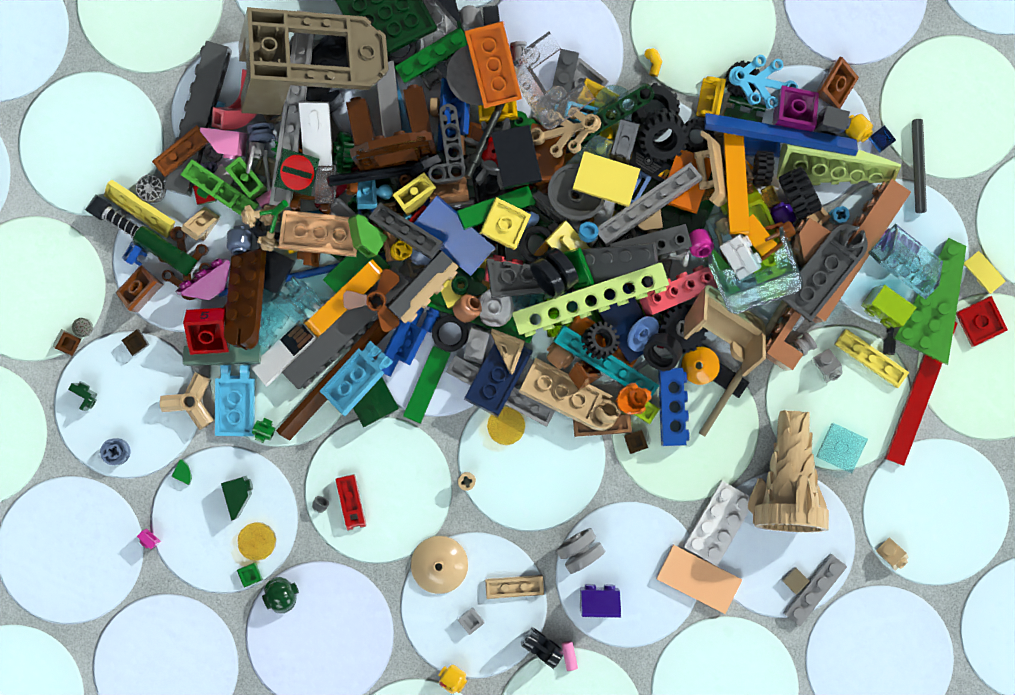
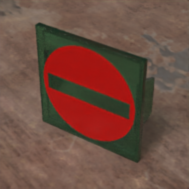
M283 148L276 171L274 187L311 196L320 159Z

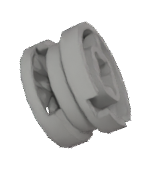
M153 175L141 177L136 184L138 196L149 203L161 201L165 197L166 189L164 188V182Z

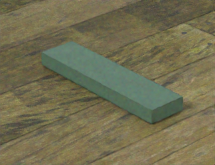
M260 343L253 349L247 350L230 345L229 352L190 355L188 346H184L183 349L184 366L261 364Z

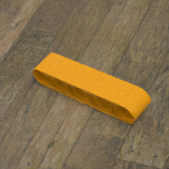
M372 259L304 324L319 337L348 310L343 305V294L348 290L365 294L380 279L383 270Z

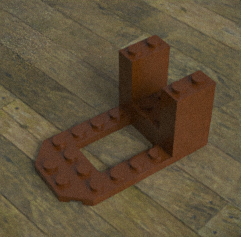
M417 84L409 85L407 89L403 90L412 133L398 131L394 132L391 137L385 138L384 135L375 136L370 109L366 99L353 97L349 102H346L355 143L354 148L350 149V154L360 171L417 163L426 155L430 154L431 157L437 155L422 86Z

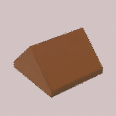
M839 57L832 64L816 91L819 93V99L841 109L859 78L843 57Z
M141 265L117 290L116 294L129 311L138 313L164 284Z

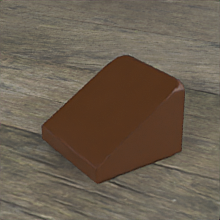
M61 329L53 343V347L73 356L81 338Z

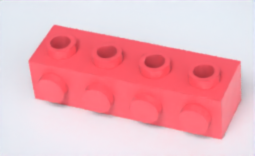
M701 265L692 269L694 273L688 275L687 272L677 275V280L671 282L669 278V286H666V291L655 294V291L648 292V297L639 299L646 316H651L697 297L707 285L715 289L720 287L712 267L704 268Z

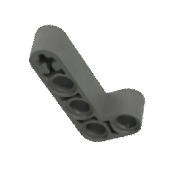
M445 104L439 111L445 164L434 165L429 169L428 178L434 185L459 182L465 175L457 110L453 105ZM446 110L451 114L449 124H447V116L443 115ZM452 129L455 131L456 136L448 138L445 131ZM449 149H456L459 155L455 158L450 157L448 154ZM459 168L461 175L454 177L451 174V169ZM434 170H438L442 173V178L436 180L432 177L431 173Z

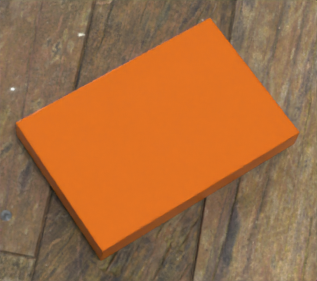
M681 150L682 154L679 157L675 156L668 178L690 162L698 171L694 153ZM706 157L704 158L708 181L712 170L710 158ZM698 182L668 203V205L697 214L705 190L699 189Z

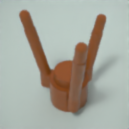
M781 221L764 227L766 231L775 229L774 234L765 238L766 242L776 237L779 240L782 239V241L762 256V261L782 245L791 241L790 237L796 234L790 221L785 223Z

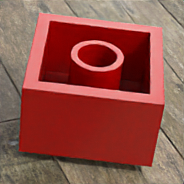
M225 307L186 310L183 325L190 355L229 352L230 344L224 338Z

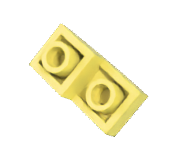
M980 251L964 262V266L977 278V282L989 294H992L1006 282Z

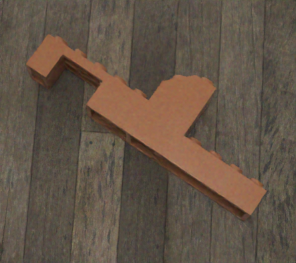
M893 179L882 182L881 185L878 184L872 191L874 196L862 206V214L856 216L852 221L851 225L859 226L860 228L848 239V244L859 231L864 230L868 242L867 251L812 320L815 323L827 320L910 195L911 191ZM811 218L804 221L801 220L800 223L797 222L794 226L796 234L791 237L790 253L794 255L796 265L803 268L831 232ZM791 307L786 308L781 316L783 319L779 324L775 325L771 332V337L769 340H766V358L785 371L793 370L803 356V353L784 341L801 316Z

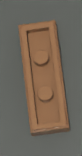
M620 414L614 425L604 431L594 430L573 419L574 437L632 433L631 415Z

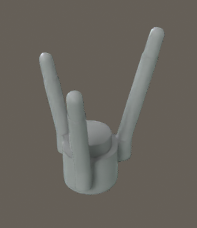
M249 142V149L245 159L247 164L246 173H250L253 160H261V157H263L267 188L270 190L268 150H264L265 145L262 143Z

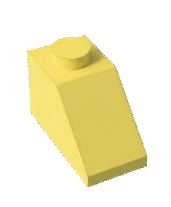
M423 172L394 193L393 196L408 216L426 202L436 187L425 172Z

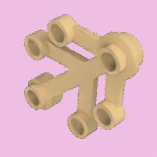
M570 106L567 109V115L571 119L581 121L580 123L573 124L564 118L559 111L554 110L549 114V119L554 124H560L563 127L545 132L540 128H533L531 130L534 145H541L547 139L562 136L550 148V153L555 158H559L563 154L562 148L575 132L580 131L577 137L568 144V148L572 153H578L581 150V143L586 136L600 128V118L594 114L585 115L576 106Z

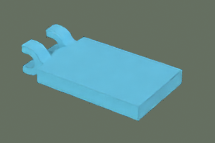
M371 341L363 351L358 348L320 390L329 402L344 416L352 410L384 375L382 369L389 367L393 363Z
M220 365L221 378H215V436H255V434H252L255 425V378H249L250 365H240V375H231V365Z

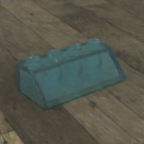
M896 223L868 252L882 267L924 299H927L940 284L943 261Z

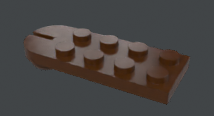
M262 248L231 256L224 338L230 345L243 348L244 350L253 349L259 342L266 250H262Z

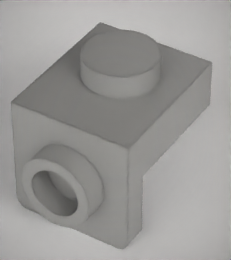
M830 349L813 357V362L823 374L826 383L837 380L843 374L841 363Z

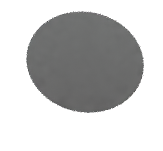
M467 45L460 48L451 57L447 66V82L453 94L461 101L471 105H483L470 50Z

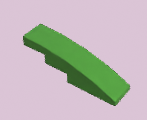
M192 159L181 173L184 178L240 216L247 205H250L254 211L259 207L257 203Z

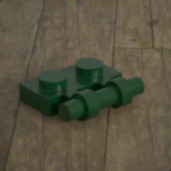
M729 95L728 102L733 103L734 107L733 109L726 107L723 116L762 123L763 117L757 116L756 113L757 110L765 112V104L759 102L758 104L751 105L743 96ZM740 107L751 108L750 113L739 111Z

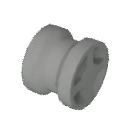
M807 332L800 339L796 338L793 340L795 347L803 353V356L807 355L809 350L817 348L814 339Z

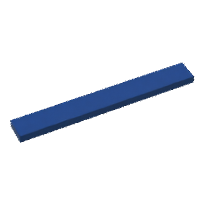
M706 113L704 117L705 130L856 156L858 152L856 139Z

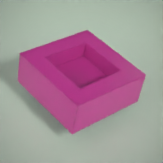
M148 529L142 530L137 535L140 539V544L147 549H153L161 542Z

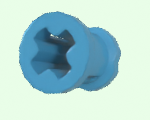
M844 206L836 207L829 212L831 216L829 221L833 225H840L850 217L849 210ZM838 212L841 213V214H840L841 219H837L838 214H836V213H838Z

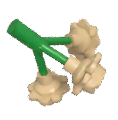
M282 200L277 206L266 204L264 209L254 211L250 205H247L241 212L242 222L249 224L250 228L255 227V222L258 218H260L261 222H264L265 226L271 225L270 231H267L266 236L258 237L257 242L262 250L272 251L279 246V242L274 238V229L277 222L282 220L280 217L281 212L289 205L286 200Z

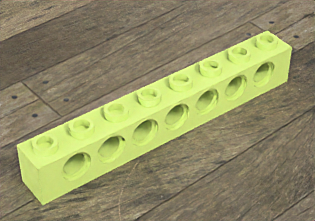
M661 262L560 296L556 299L512 312L519 335L524 334L525 337L536 334L535 330L543 328L546 331L555 328V323L561 322L564 325L573 322V317L580 315L582 319L591 316V311L598 309L600 313L609 310V305L617 303L618 306L629 303L628 299L636 297L639 300L648 297V292L655 291V294L666 291V286H669V282ZM646 276L653 279V285L649 288L642 285V279ZM626 283L634 285V291L631 294H626L623 291V286ZM613 289L615 291V298L613 300L605 298L606 290ZM590 295H594L597 299L596 304L592 307L586 303V298ZM572 301L578 305V309L574 313L569 312L567 308L568 304ZM554 307L559 310V316L556 319H552L549 315L550 309ZM533 314H538L541 318L538 325H534L531 322Z

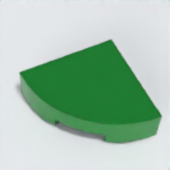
M180 459L171 477L190 485L192 475L189 465L183 459Z

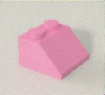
M200 127V132L215 151L219 154H224L223 158L237 159L239 156L246 155V133Z

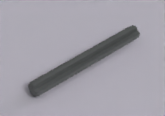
M923 119L912 120L915 212L920 214L927 212Z

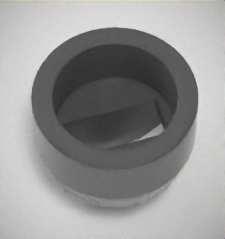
M322 496L315 497L312 503L313 510L318 511V513H323L329 506V501Z

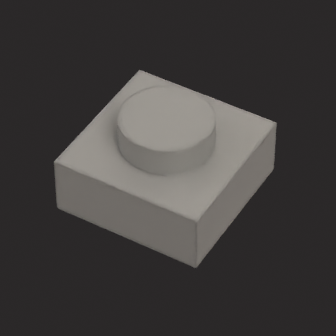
M473 607L458 618L459 623L469 635L485 623Z

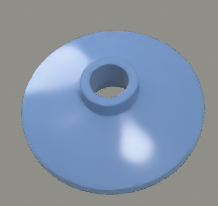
M643 317L634 324L627 340L630 349L636 352L643 351L650 337L658 333L659 324L654 317Z

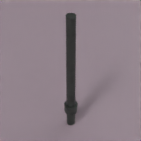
M505 103L496 105L474 154H471L468 160L469 165L464 175L465 178L471 179L476 167H479L482 153Z

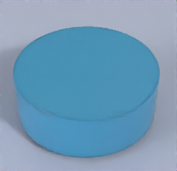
M584 222L579 227V238L588 243L595 241L599 232L598 227L592 222Z

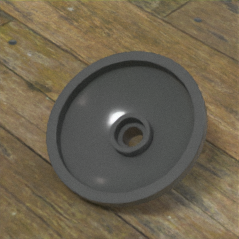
M577 163L568 164L558 169L550 179L547 193L549 202L556 213L568 220L583 221L595 216L603 207L605 200L572 190L580 166ZM577 194L579 198L574 199L572 195Z

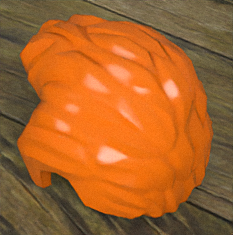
M630 383L618 392L616 398L617 406L620 411L626 414H642L646 411V403L652 399L651 391L638 387L636 383Z

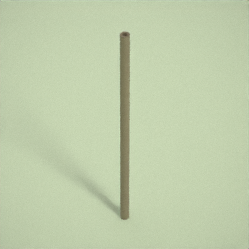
M781 301L766 325V340L788 306L784 301ZM742 365L699 431V434L705 437L743 378Z

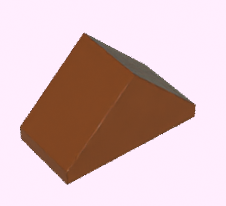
M585 361L575 363L568 374L578 390L603 376L600 370Z

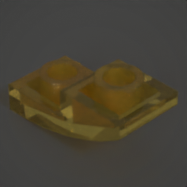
M773 185L760 190L762 200L768 207L781 203Z

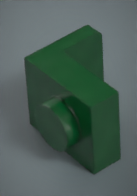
M84 382L71 383L68 390L84 398L79 409L82 411L92 409L97 401L95 399L97 393L90 390V386Z

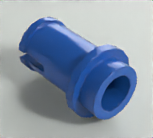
M430 307L426 311L427 315L420 328L432 333L437 318L441 316L439 315L440 311Z

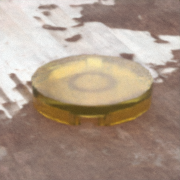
M503 407L498 417L492 414L489 417L487 424L488 433L498 444H514L524 434V418L515 409Z
M254 522L248 524L240 531L237 541L239 551L244 557L249 560L259 561L266 559L273 553L277 539L275 532L270 526L265 523Z

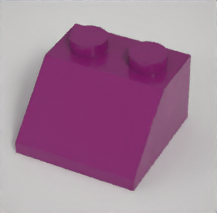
M782 85L778 95V105L773 112L772 125L813 132L817 123L819 93Z

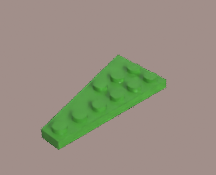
M948 238L913 303L917 308L905 325L900 327L894 338L896 341L945 365H948L967 247Z

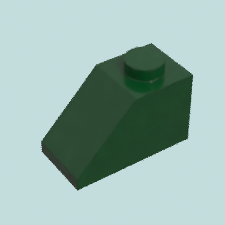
M247 476L221 483L231 521L239 518L252 495L253 484Z

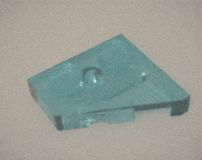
M594 134L581 147V150L570 161L566 162V165L580 164L584 151L608 159L613 140Z

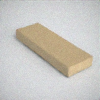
M543 575L485 579L487 599L544 595Z

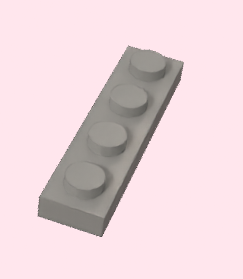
M830 554L809 580L810 582L802 589L783 614L798 626H801L848 566L833 554Z

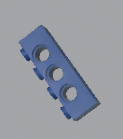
M673 368L670 371L658 370L661 445H687L689 429H686V422L689 421L688 410H685V402H688V393L684 391V383H687V373L683 372V368ZM671 382H675L678 385V390L675 393H671L668 389ZM673 401H676L679 405L676 412H671L669 409V405ZM676 420L679 422L680 427L677 431H672L670 424Z

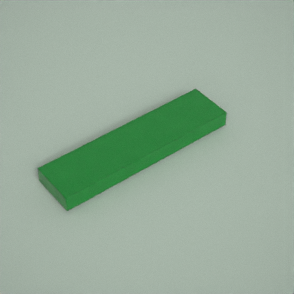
M529 186L497 196V198L521 210L536 203ZM495 198L458 210L457 215L463 229L467 230L483 224Z
M435 346L432 347L403 417L421 424L451 353Z

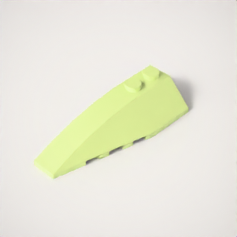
M783 143L780 150L777 179L779 180V176L801 166L807 173L812 185L831 182V185L839 184V182L858 184L860 181L882 183L891 179L895 181L901 164L858 150L857 155L853 156Z

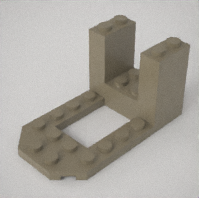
M247 7L238 44L239 61L246 62L247 68L241 93V113L281 115L290 85L370 90L389 70L386 35L380 30L377 31L366 17ZM289 32L346 36L348 67L290 63Z

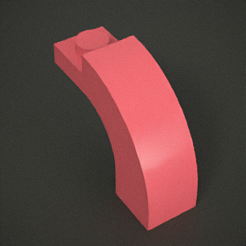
M242 69L241 89L237 100L228 107H213L212 127L221 130H235L247 125L256 116V114L241 113V93L247 69Z

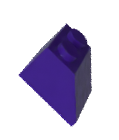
M585 584V587H580L581 616L621 618L619 588H615V585L606 584L604 588L596 587L595 584Z

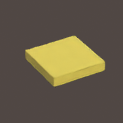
M496 197L480 234L512 250H516L531 214Z

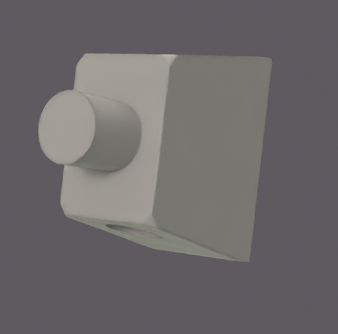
M472 325L464 352V360L482 365L491 329Z

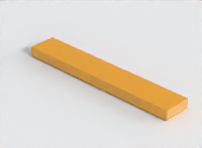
M723 133L729 234H749L744 136Z

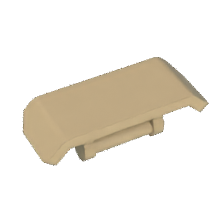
M701 131L700 136L707 141L708 150L694 153L698 172L702 176V180L699 182V189L705 190L714 187L715 191L709 200L720 207L727 201L721 148L715 139L706 132ZM710 157L713 180L707 181L704 163V158Z

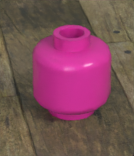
M705 229L692 231L689 234L692 245L689 248L691 254L700 258L709 256L714 249V242L710 233Z

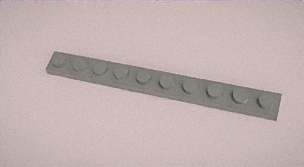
M294 33L290 63L311 65L315 34ZM290 85L283 106L270 205L277 206L282 200H286L290 208L293 189L284 184L281 179L280 170L285 159L292 155H298L301 135L299 102L306 100L308 86ZM283 166V172L295 175L296 169Z

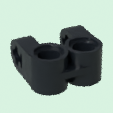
M531 627L521 641L523 648L536 654L552 669L558 665L563 657L562 648L534 627Z

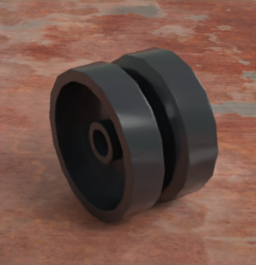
M551 248L544 254V258L539 257L530 264V270L536 282L553 299L562 295L565 292V288L570 289L579 281L574 266L567 256L557 248Z

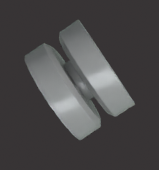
M591 528L573 535L556 549L561 559L569 558L565 566L570 574L589 566L606 552L600 542L593 543L596 535Z

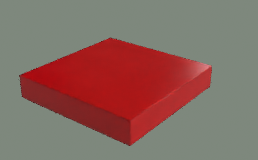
M992 296L956 312V316L971 347L1008 331Z

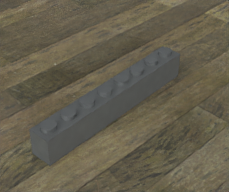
M206 41L205 46L201 47V60L195 68L196 78L190 85V99L185 103V117L180 121L179 130L181 131L175 142L196 125L201 128H211L213 107H216V103L219 100L232 54L228 46ZM205 146L167 177H164L165 189L191 197L195 184L184 178L181 173L191 159L201 164Z
M394 266L390 270L398 274L399 282L386 294V306L409 283ZM380 279L364 295H369L370 292L377 290ZM374 295V299L371 300L372 304L377 303L378 306L381 305V297ZM367 305L348 309L282 373L297 389L302 387L306 389L313 382L311 379L316 374L319 376L327 369L325 365L329 361L333 363L340 356L339 352L343 348L348 349L355 342L353 339L358 334L361 336L368 330L367 325L371 321L376 322L378 319L377 311L369 309Z

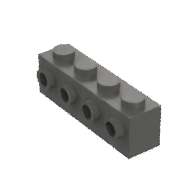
M683 224L609 244L608 247L656 242L658 260L669 258L668 254L676 252V255L688 253L687 249L691 248L692 245L687 226Z

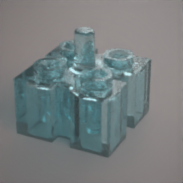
M263 299L258 344L265 348H270L278 336L274 332L277 328L283 329L290 316L275 307L270 310L271 304Z

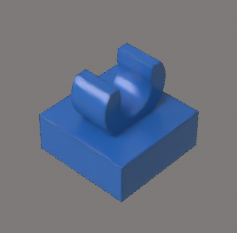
M131 242L122 259L131 265L135 263L141 266L142 263L137 260V257L139 255L147 257V254L142 251L139 245Z

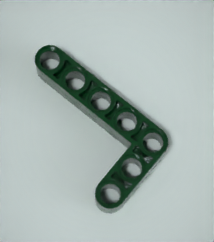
M638 84L591 113L600 118L601 126L596 132L589 133L582 141L581 150L578 152L581 159L583 156L582 150L586 146L592 148L591 154L601 156L590 138L653 99L654 91L649 84ZM642 89H649L647 97H640L639 93ZM625 99L632 100V105L629 108L622 106ZM609 109L616 111L613 118L606 117V112Z

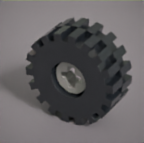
M685 304L675 305L666 309L665 313L660 315L661 321H658V333H665L674 337L680 343L682 353L697 350L696 347H701L703 345L701 343L702 340L707 338L704 335L708 333V330L702 327L700 331L693 333L687 340L683 338L684 332H680L679 329H681V324L684 325L685 317L692 305Z

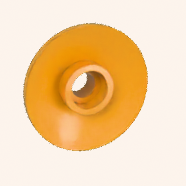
M696 347L697 350L689 351L684 355L681 368H683V372L687 373L688 381L697 385L708 384L719 373V358L714 351L707 347ZM698 362L703 364L702 369H697L696 364Z

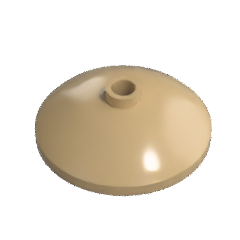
M446 536L430 537L421 542L412 555V575L417 584L428 592L435 594L451 592L461 585L467 575L468 558L466 552L452 538ZM440 563L443 568L441 570H437L435 568V565Z

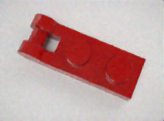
M355 474L336 478L347 531L353 530L354 527L358 526L360 528L366 527V519ZM357 513L358 519L352 520L350 515Z

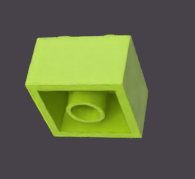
M886 285L874 287L861 305L865 308V313L871 317L876 316L881 320L880 323L886 328L903 327L917 308Z

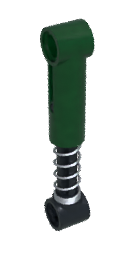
M96 194L85 208L87 212L102 221L104 219L106 222H111L112 226H117L119 230L129 234L133 238V242L151 252L186 277L198 262L195 258L178 249L147 227H138L137 224L131 222V219H126L125 215L121 216L118 214V211H114L112 204Z

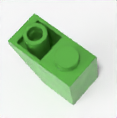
M356 214L349 217L348 223L353 247L367 258L376 256L388 237L383 234L380 228L370 224L365 216Z

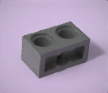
M826 106L818 113L814 132L834 136L840 135L850 126V111Z

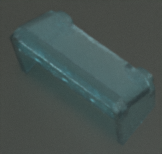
M783 226L779 228L783 247L778 248L774 254L776 265L746 276L741 280L738 279L732 268L719 271L713 254L709 255L708 266L729 312L739 314L798 292L802 288V277Z

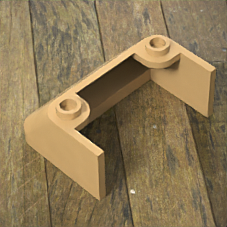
M707 285L700 292L685 317L683 338L687 340L693 333L700 331L702 327L706 328L730 344L731 355L734 359L742 362V375L745 377L766 359L765 324L761 318L714 287Z

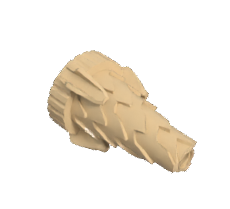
M783 410L779 413L777 443H774V452L771 457L767 480L765 482L762 478L757 479L748 502V510L753 514V524L757 528L800 533L826 532L829 530V510L818 486V474L815 469L814 454L812 453L813 434L810 432V412Z

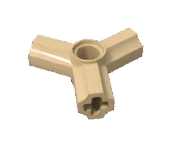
M195 372L185 394L160 396L161 411H187L199 430L207 427L214 419L201 402V399L211 379ZM190 396L194 399L192 407L187 404V399Z

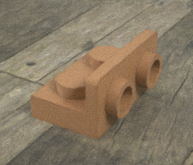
M461 172L451 174L454 177H459L461 175ZM442 174L432 175V177L438 180L442 178ZM463 177L459 182L434 185L436 189L429 196L430 203L437 195L446 203L469 201L467 180Z

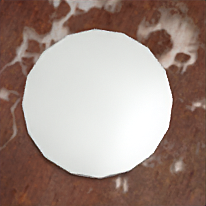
M490 289L480 296L479 301L482 311L479 316L484 324L500 327L511 319L512 312L514 311V303L511 296L491 298Z

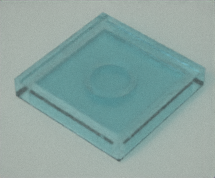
M831 423L816 457L852 474L868 439L842 426Z

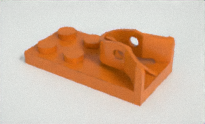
M504 21L465 31L484 108L522 99Z

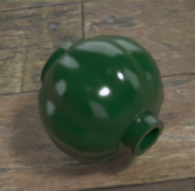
M276 577L269 580L265 585V594L262 595V599L267 609L272 608L275 613L283 614L294 608L297 599L296 594L299 593L295 582L291 584L286 578Z

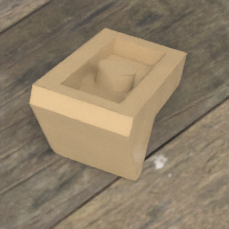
M204 206L183 224L181 230L196 241L198 239L204 241L219 221L220 216Z

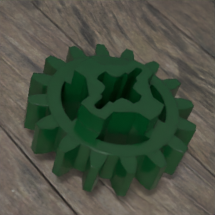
M339 132L336 141L333 142V160L335 161L337 172L340 174L351 172V168L355 164L350 154V149L354 148V144L352 142L353 137H351L349 132Z

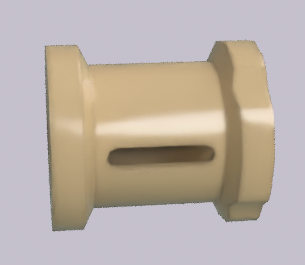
M470 472L462 473L458 479L459 487L465 491L471 490L476 482L475 476ZM465 476L468 479H472L469 486H466V483L462 484Z

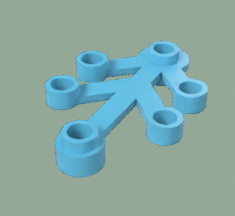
M764 55L754 57L753 61L744 68L737 66L731 69L729 73L730 82L742 88L747 96L748 103L751 105L758 104L761 101V97L768 109L775 108L778 105V99L771 96L766 87L780 90L782 85L788 87L791 85L793 88H798L797 83L792 80L780 82L766 78L773 72L783 68V61L781 59L773 60L767 68L756 76L749 73L756 67L759 68L766 64ZM748 83L754 84L759 93H753ZM752 96L756 97V102L753 101Z

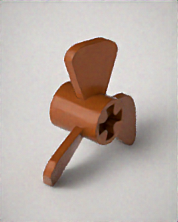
M384 269L381 273L377 290L370 292L369 295L346 291L343 294L344 307L350 310L367 305L369 309L377 311L380 326L384 332H389L396 328L400 320L386 306V294L399 282L398 274L390 269ZM374 295L381 297V305L378 306L377 303L372 304L371 300L374 299Z

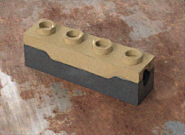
M439 250L436 256L420 270L387 307L405 324L407 322L411 323L418 315L416 312L421 307L424 309L431 302L429 298L434 293L437 295L444 288L443 283L447 279L451 280L458 273L456 271L458 266L443 251Z

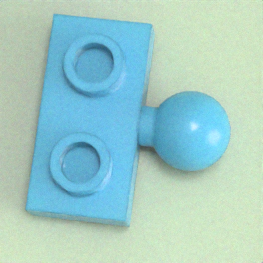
M375 180L358 182V192L356 193L357 209H375L377 207V196L383 200L390 199L393 195L392 188L387 184L376 188Z

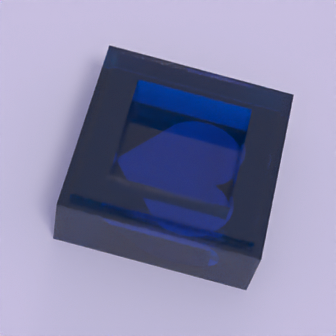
M885 125L868 138L879 153L896 141Z

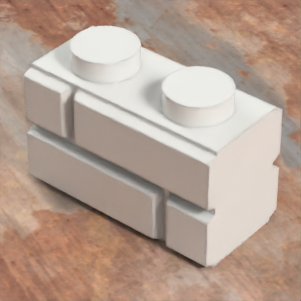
M743 234L737 235L720 246L739 280L762 267L760 264L762 263L761 257L757 252L753 253L750 248L752 243L747 235L743 236Z

